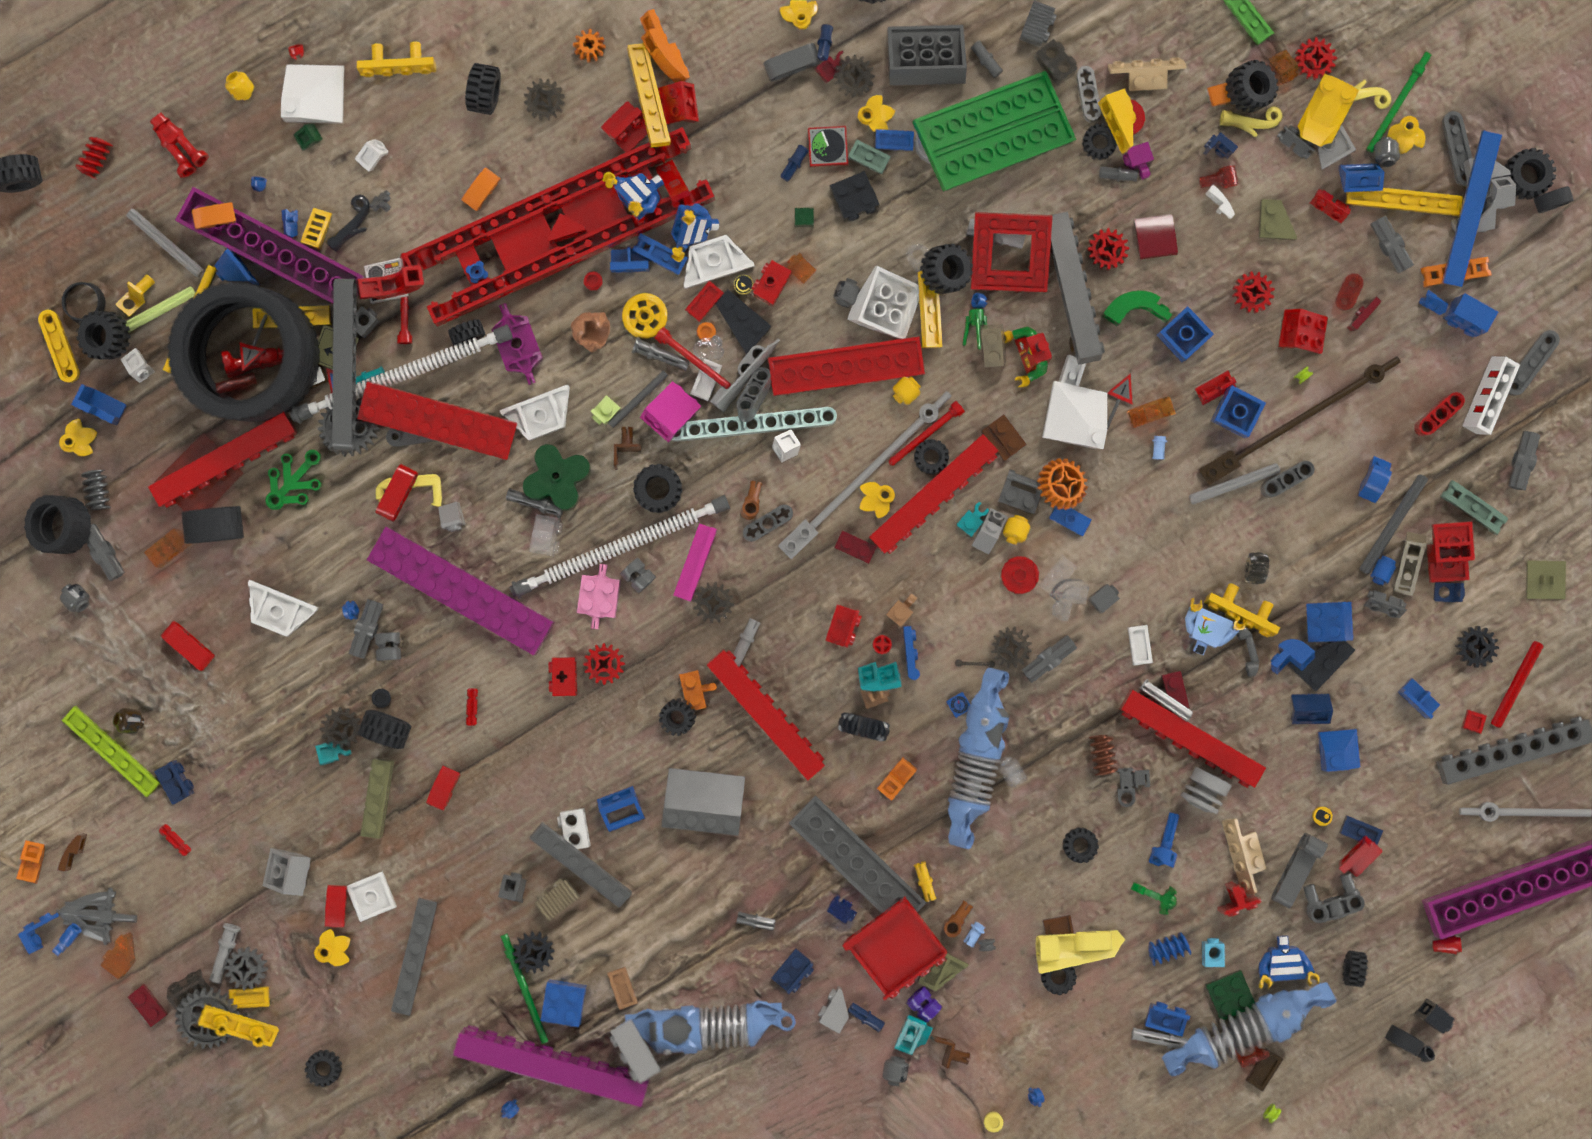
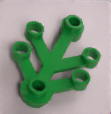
M307 451L305 462L293 475L291 474L293 456L287 453L281 456L284 485L280 490L278 488V478L281 475L280 470L277 468L269 469L268 476L270 478L271 492L267 494L265 499L268 508L279 510L284 504L291 503L306 505L309 502L307 494L300 493L297 496L285 495L290 490L312 489L318 491L321 489L322 483L318 479L298 482L312 465H318L321 462L322 457L318 451ZM314 454L317 455L316 461L311 460V456ZM286 456L290 457V461L288 463L284 462V458ZM273 470L277 471L276 477H272L271 472ZM317 481L319 484L317 488H313L312 486L313 482ZM304 495L306 500L301 503L300 497ZM275 497L279 499L277 504L273 503V498Z

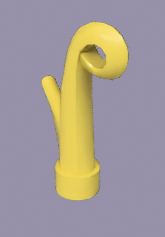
M1366 80L1354 86L1359 90L1354 101L1375 96V105L1379 109H1385L1391 103V95L1387 90L1379 87L1362 88L1366 84ZM1381 96H1384L1385 98L1384 103L1380 102Z
M1278 107L1268 108L1266 120L1242 116L1226 110H1222L1220 115L1221 126L1237 127L1254 137H1257L1258 134L1252 128H1273L1282 120V112ZM1272 112L1276 114V118L1274 120L1271 118Z

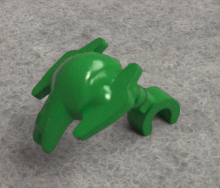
M1133 882L1131 890L1160 901V914L1168 915V910L1176 907L1177 898L1174 895L1177 894L1175 888L1169 886V889H1166L1165 893L1161 895Z

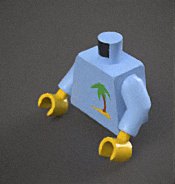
M1194 598L1190 600L1191 607H1189L1185 617L1186 630L1189 633V638L1197 641L1193 651L1200 655H1204L1207 646L1217 648L1225 645L1246 626V621L1243 624L1238 623L1240 616L1235 618L1233 624V621L1203 609L1202 600L1197 605L1194 604Z

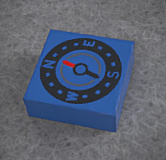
M963 692L946 701L955 718L967 712L968 706H970Z

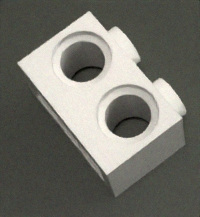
M585 808L560 812V816L557 819L559 828L563 829L561 837L577 849L590 847ZM569 815L576 817L577 823L575 825L568 824L567 817ZM572 834L580 837L579 844H573L570 841Z

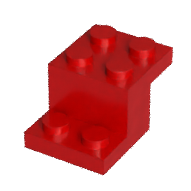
M1472 522L1431 524L1433 544L1427 545L1429 583L1470 580L1468 561L1475 560Z

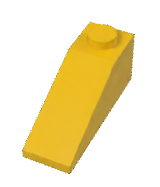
M1125 89L1105 95L1098 102V105L1121 154H1124L1133 146V106L1129 95H1127Z

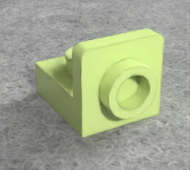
M606 395L590 411L593 414L591 418L599 425L601 423L607 425L621 408Z

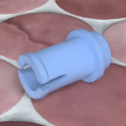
M1154 436L1152 440L1154 442L1152 459L1165 460L1166 436Z
M976 921L974 924H971L972 928L963 940L964 943L973 948L980 935L985 933V927Z

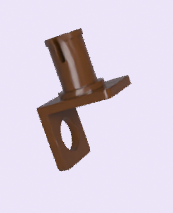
M626 426L621 427L622 442L621 444H614L615 470H618V452H641L640 444H633V427L628 426V434Z
M934 1035L930 1036L934 1042L947 1045L942 1060V1065L945 1068L949 1069L951 1061L966 1065L969 1063L967 1058L970 1059V1052L954 1049L956 1044L950 1039Z

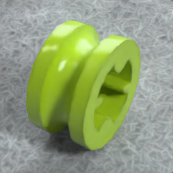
M1308 366L1294 376L1295 379H1299V384L1313 374V372L1308 371Z
M1272 1103L1264 1111L1263 1118H1268V1122L1273 1123L1279 1117L1281 1109H1276Z

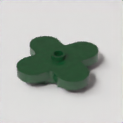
M550 444L540 446L534 456L538 471L525 478L523 481V491L532 500H541L550 496L558 509L563 511L572 510L579 501V495L575 488L576 483L585 480L589 476L591 471L590 464L582 455H573L563 459L555 446ZM559 475L558 479H553L554 476Z

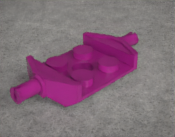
M504 303L503 306L501 304L499 308L502 313V319L491 331L493 332L494 329L508 324L513 339L519 338L522 341V345L517 349L511 345L513 339L500 344L496 343L506 371L523 373L528 385L535 384L536 381L532 370L543 360V356L527 316L511 315L507 304Z

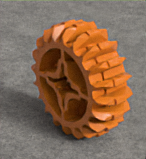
M1058 458L1055 461L1048 462V465L1043 466V470L1039 472L1040 478L1037 479V482L1041 485L1037 489L1042 490L1041 497H1046L1044 503L1051 502L1050 507L1056 506L1057 510L1063 508L1068 510L1070 507H1076L1077 504L1083 501L1082 498L1086 496L1084 491L1087 490L1088 486L1084 485V483L1088 479L1083 478L1085 472L1079 471L1081 466H1074L1075 461L1068 462V459L1061 460V458ZM1055 471L1054 482L1051 483V477ZM1071 486H1074L1073 494L1070 497Z

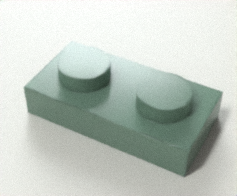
M856 140L848 158L882 175L891 156Z

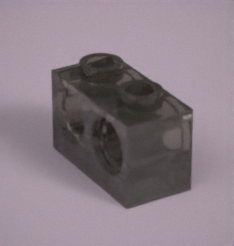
M1053 38L1036 52L1034 58L1054 83L1060 86L1076 73L1078 67L1075 59L1064 52V46ZM1050 50L1054 51L1056 57L1050 58L1047 56L1046 52ZM1065 65L1068 68V72L1063 73L1058 67Z

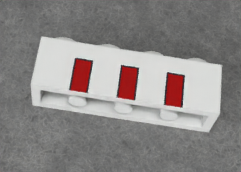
M1491 357L1463 427L1475 434L1491 435L1520 364L1507 357Z

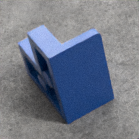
M81 384L71 404L114 425L118 424L127 407L126 404Z

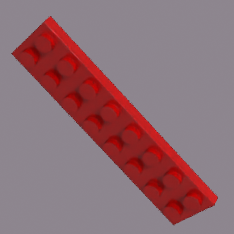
M920 336L768 358L773 396L925 375Z
M370 381L366 382L357 417L360 420L505 460L508 459L517 422Z

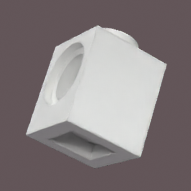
M788 430L774 438L772 448L782 463L798 455L801 444L793 431Z

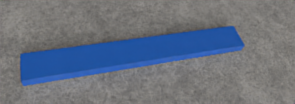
M1488 131L1481 132L1442 283L1459 287L1463 286L1499 150L1501 134Z

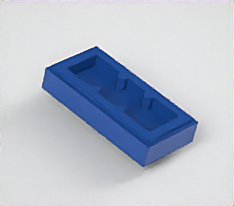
M875 130V149L913 151L914 131Z
M1056 506L1049 516V519L1080 536L1084 535L1092 520L1072 508L1057 510Z

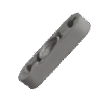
M1082 66L1076 74L1082 113L1086 121L1095 122L1101 115V109L1098 105L1099 96L1095 74L1091 67ZM1083 71H1086V74H1090L1087 78L1088 85L1082 87L1085 84V78L1080 75H1082ZM1084 90H1092L1094 97L1091 99L1085 98L1083 95ZM1095 101V103L1092 104V109L1097 113H1095L1094 117H1092L1091 114H1087V112H1089L1090 110L1089 104Z

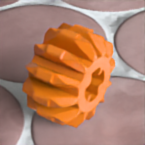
M592 29L588 30V34H585V31L582 30V37L576 35L575 38L578 42L573 43V46L577 48L574 51L575 54H580V60H584L586 57L588 63H590L592 57L595 61H598L597 55L603 56L604 54L601 50L606 49V45L602 44L605 41L604 37H599L598 31L593 34ZM587 43H590L592 45L591 49L587 47Z

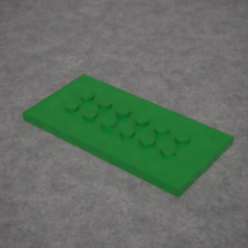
M1046 71L912 121L943 192L1077 140Z

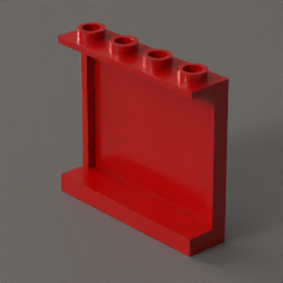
M906 897L900 899L852 934L842 944L846 951L850 950L883 992L884 1001L889 997L891 999L896 997L900 993L899 990L904 986L906 988L910 987L918 976L924 977L930 972L929 968L933 965L939 966L946 960L947 950Z

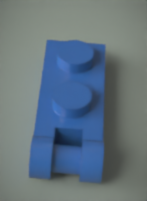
M639 234L637 238L639 241L636 246H633L631 251L679 276L688 258L684 256L681 262H677L672 259V249L643 234ZM645 244L650 246L648 252L643 249Z
M911 626L903 627L907 674L910 679L916 680L920 676L919 670L915 668V660H918V651L913 648V641H916V632L912 630Z

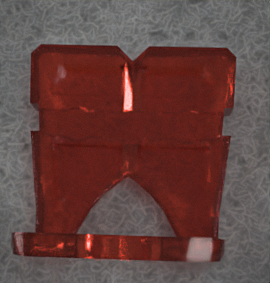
M1255 1046L1253 1053L1242 1056L1235 1049L1236 1058L1242 1068L1270 1056L1269 1051Z

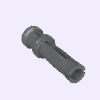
M637 337L632 349L634 354H642L647 356L649 360L655 358L681 368L684 371H687L690 363L684 357L658 348L655 343L650 344L642 341L640 337Z
M509 488L506 495L507 501L539 509L543 514L550 513L556 515L557 518H561L564 512L558 509L549 497L541 500H532L525 493Z

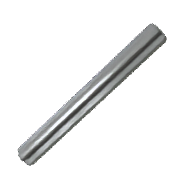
M129 210L127 217L194 276L198 277L202 274L203 269L136 210Z
M1273 464L1189 495V500L1191 504H1196L1280 473L1279 465Z

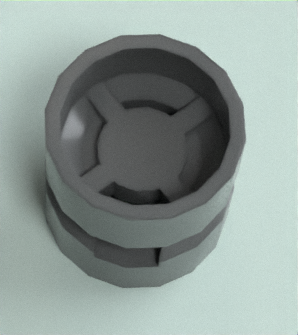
M639 558L632 561L620 573L627 582H632L631 586L638 594L656 578L649 569H645V564Z
M400 632L375 634V645L379 647L376 650V661L402 659L401 648L398 647V644H400ZM385 642H390L391 647L385 648Z

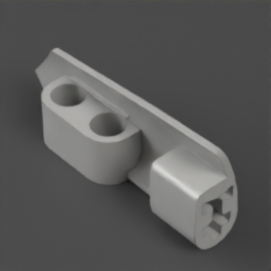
M777 339L766 348L760 345L753 346L738 365L740 377L727 390L721 386L710 402L724 413L750 380L754 371L762 366L780 340ZM761 350L762 353L755 359L753 357L754 351ZM744 365H749V367L742 373L741 368Z

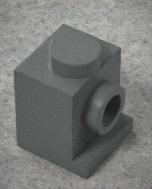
M511 872L510 876L503 875L498 897L523 903L524 899L522 898L527 880L522 879L521 874Z

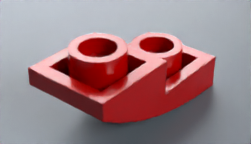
M442 766L429 793L426 804L444 811L453 795L452 791L461 776L460 773Z
M327 886L325 926L344 928L347 886Z

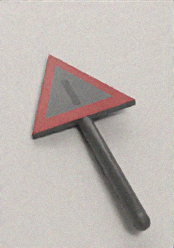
M266 314L263 316L252 345L240 343L242 371L246 370L266 351V349L255 347L268 317Z
M1131 374L1107 392L1108 395L1117 398L1107 421V431L1120 401L1122 400L1133 405Z

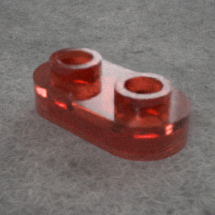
M1353 273L1344 278L1335 298V305L1338 309L1347 311L1355 305L1364 284L1360 275ZM1353 281L1355 283V287H1351L1349 285V282ZM1342 298L1347 300L1346 305L1342 303Z

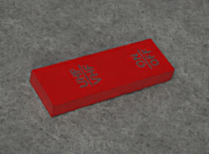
M673 160L656 167V171L664 182L672 202L691 195Z

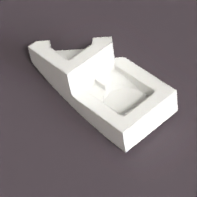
M1212 185L1205 195L1220 206L1216 210L1218 214L1223 213L1231 219L1235 214L1230 203L1221 191Z

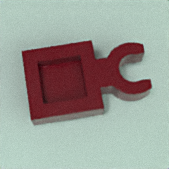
M843 51L838 52L834 60L830 56L827 61H823L815 68L826 84L842 72L839 66L843 67L849 63V59L844 62L840 60V55L844 53Z

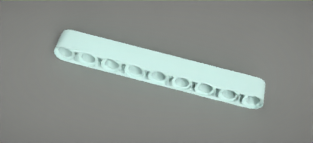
M831 407L756 414L753 418L757 422L755 429H749L746 426L747 422L741 421L738 416L688 421L681 428L680 436L674 437L672 441L679 442L830 426L835 423L837 413ZM831 412L834 418L831 421H825L823 414ZM806 414H812L815 420L812 423H806L803 418ZM787 416L795 418L796 421L793 425L785 423L784 420ZM771 417L776 420L777 423L774 427L766 425L765 422L768 418ZM733 421L738 424L736 431H730L727 428L730 422ZM715 423L719 426L717 433L709 432L708 429L711 424ZM692 426H699L700 432L698 435L690 434L689 431Z

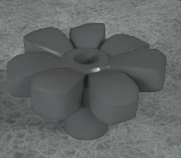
M386 190L380 193L378 197L375 196L369 207L374 211H378L379 208H382L385 212L389 211L391 206L387 202L391 199L390 193Z

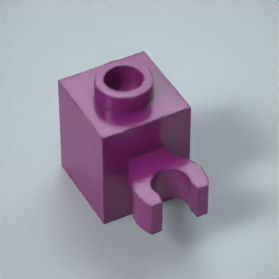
M1149 142L1133 146L1124 153L1122 157L1125 166H1128L1130 170L1138 168L1141 180L1151 176L1147 165L1154 161Z

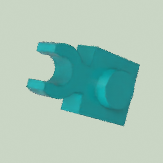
M981 502L975 505L973 513L968 510L956 524L970 537L983 523L979 518L989 512L988 508L984 512L978 510Z
M344 740L337 746L334 741L316 745L320 766L339 761L338 755H351V750H343L345 745H349V741Z

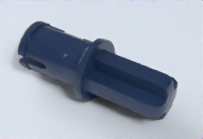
M829 24L822 25L821 35L817 42L819 45L817 58L820 61L828 60L829 50L833 43L831 40L833 27Z
M798 145L791 158H788V164L780 175L783 180L788 182L797 168H801L800 164L809 152L806 147Z
M852 1003L848 1008V1013L859 1019L861 1024H866L877 1032H880L885 1022L871 1014L870 1010L866 1011L855 1003Z

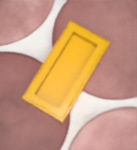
M269 986L254 987L253 989L247 988L246 990H243V988L229 989V999H234L232 1005H238L237 1009L269 1007Z

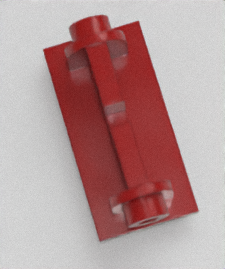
M1318 189L1309 204L1341 224L1350 214L1351 209L1348 208L1349 205H1346L1339 199L1335 203L1332 202L1333 195L1324 189Z
M1227 370L1196 387L1195 391L1202 405H1205L1223 395L1227 387H1236L1237 381L1234 376L1231 377Z

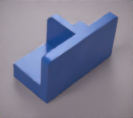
M627 247V249L611 250L610 270L612 273L650 272L649 260L633 253L631 247Z
M1410 678L1398 691L1425 719H1432L1434 717L1432 713L1440 706L1430 695L1431 692L1425 691L1413 678Z

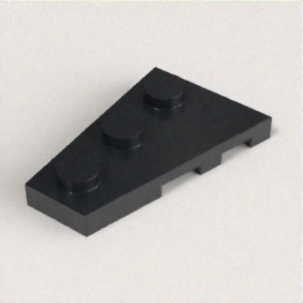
M728 289L715 303L745 354L753 346H756L771 328L769 323Z
M1331 641L1315 650V658L1303 671L1292 662L1287 666L1316 692L1352 655L1355 649L1347 641Z

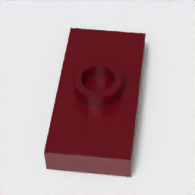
M1376 296L1365 307L1362 305L1355 313L1357 315L1347 328L1351 332L1357 330L1380 305L1381 300Z

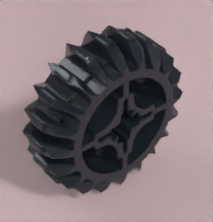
M846 712L841 713L838 722V729L841 732L877 741H886L890 732V725L887 722Z

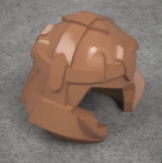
M585 312L576 317L571 323L573 338L591 352L601 349L605 345L610 333V321L607 319L605 312Z

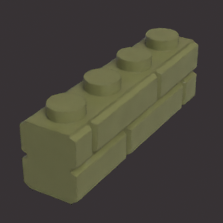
M374 758L371 762L372 770H370L365 801L366 808H364L360 836L380 839L384 833L394 761Z

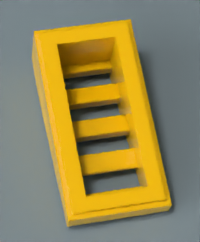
M313 208L300 243L321 250L332 213ZM316 215L324 216L326 218L325 220L317 219ZM314 222H317V223L323 224V226H322V227H318V226H315V225H313V224H314ZM315 229L320 231V233L316 234L311 232V230ZM309 237H316L317 241L310 240Z

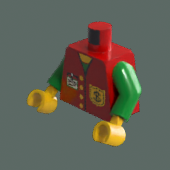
M1028 326L1015 329L1012 332L1009 330L1005 331V343L1012 341L1013 338L1015 339L1027 376H1017L1015 381L1022 380V384L1018 386L1019 388L1027 387L1030 380L1034 381L1046 374L1048 363L1052 359L1049 343L1046 341L1043 332L1037 333Z

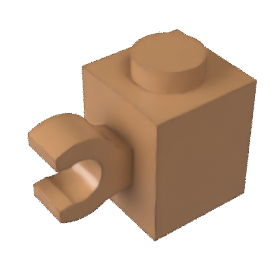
M911 593L903 603L897 600L886 613V616L901 627L913 613L909 608L916 601L917 597Z
M860 690L866 709L888 702L887 697L890 696L889 690Z

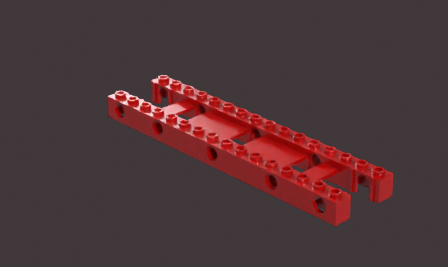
M683 127L669 133L671 142L668 146L651 147L650 142L404 253L403 256L408 267L421 265L422 271L440 263L444 264V261L457 256L471 285L459 292L454 291L451 295L452 299L439 304L432 301L430 305L426 306L434 324L439 327L637 237L639 234L675 219L679 205L692 206L698 203L701 206H705L714 202L715 196L707 179L703 181L698 180L697 187L689 191L691 195L676 202H672L670 196L662 199L657 189L661 199L655 211L647 213L642 219L638 220L634 214L631 216L627 214L622 201L617 195L615 186L607 188L606 182L603 181L604 174L607 172L614 174L615 177L622 178L636 176L641 173L648 180H651L653 177L649 168L660 163L664 164L666 160L682 153L686 154L687 151L692 149ZM561 208L566 217L584 225L587 233L576 236L574 242L563 247L558 246L557 243L550 244L548 236L551 230L544 217ZM492 240L505 271L503 274L492 279L487 277L486 279H480L478 283H472L469 273L466 272V267L480 261L475 247Z

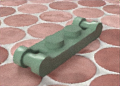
M1451 480L1448 484L1449 488L1443 491L1440 497L1479 522L1493 534L1498 535L1501 531L1500 527L1507 522L1508 518L1469 490ZM1455 491L1460 493L1457 498L1452 496ZM1492 517L1496 518L1494 524L1490 522Z

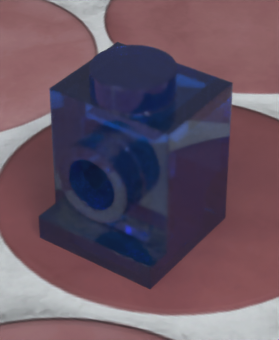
M838 893L826 909L828 913L845 924L848 920L852 922L857 914L852 908L853 904L844 898L841 901Z

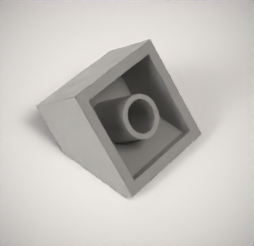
M270 848L262 886L281 894L303 896L311 858L299 853Z

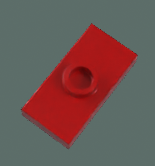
M709 280L685 311L700 323L724 292Z

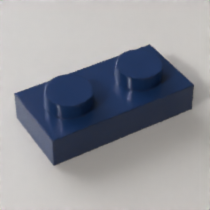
M1346 815L1339 833L1357 841H1360L1366 835L1378 845L1383 830Z

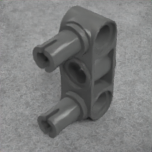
M1351 873L1340 875L1345 891L1343 895L1330 897L1324 901L1319 900L1314 884L1303 886L1308 902L1306 904V912L1310 920L1316 923H1323L1343 918L1364 908L1365 900L1361 896L1360 891L1355 888ZM1356 897L1358 903L1356 906L1351 907L1350 901ZM1316 909L1321 910V915L1318 918L1313 916Z

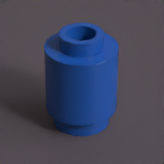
M1386 556L1378 559L1370 575L1373 578L1372 581L1381 586L1384 583L1388 584L1396 569V561Z

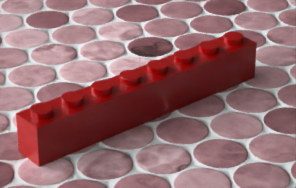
M283 412L153 483L148 488L159 507L170 508L176 504L175 500L181 497L186 499L194 494L192 491L197 488L202 490L211 485L210 481L215 478L218 481L227 476L226 472L232 469L237 471L244 467L243 463L250 460L253 462L261 457L260 454L266 450L269 453L277 449V444L283 441L284 443L295 439L294 435L298 432L288 414Z
M982 434L870 535L869 539L883 554L886 552L891 554L898 547L896 543L900 539L905 541L912 535L910 530L915 526L919 528L926 522L924 518L929 513L933 516L941 509L938 506L941 502L945 501L947 503L955 496L953 492L957 488L962 490L969 483L967 479L971 475L976 477L983 471L982 465L986 462L988 464L993 462L997 458L995 455L998 452L997 448Z
M722 649L706 663L707 667L806 780L809 781L825 767L823 763L824 757L818 751L813 752L810 748L812 746L810 741L806 737L801 738L798 732L800 730L793 722L789 724L785 720L787 715L781 708L776 709L772 705L775 701L768 693L764 695L759 690L762 687L755 679L750 680L747 676L748 670L742 664L740 666L736 664L734 654L730 650L726 652Z
M1132 689L1129 690L1119 710L1123 711L1122 716L1129 720L1135 718L1140 721L1138 723L1139 726L1146 730L1152 728L1156 731L1155 735L1164 740L1166 737L1173 741L1171 744L1175 747L1188 749L1189 755L1196 759L1199 757L1205 759V764L1213 769L1217 766L1223 770L1221 772L1223 775L1230 779L1234 776L1239 779L1238 783L1247 789L1249 786L1255 788L1266 770V767Z

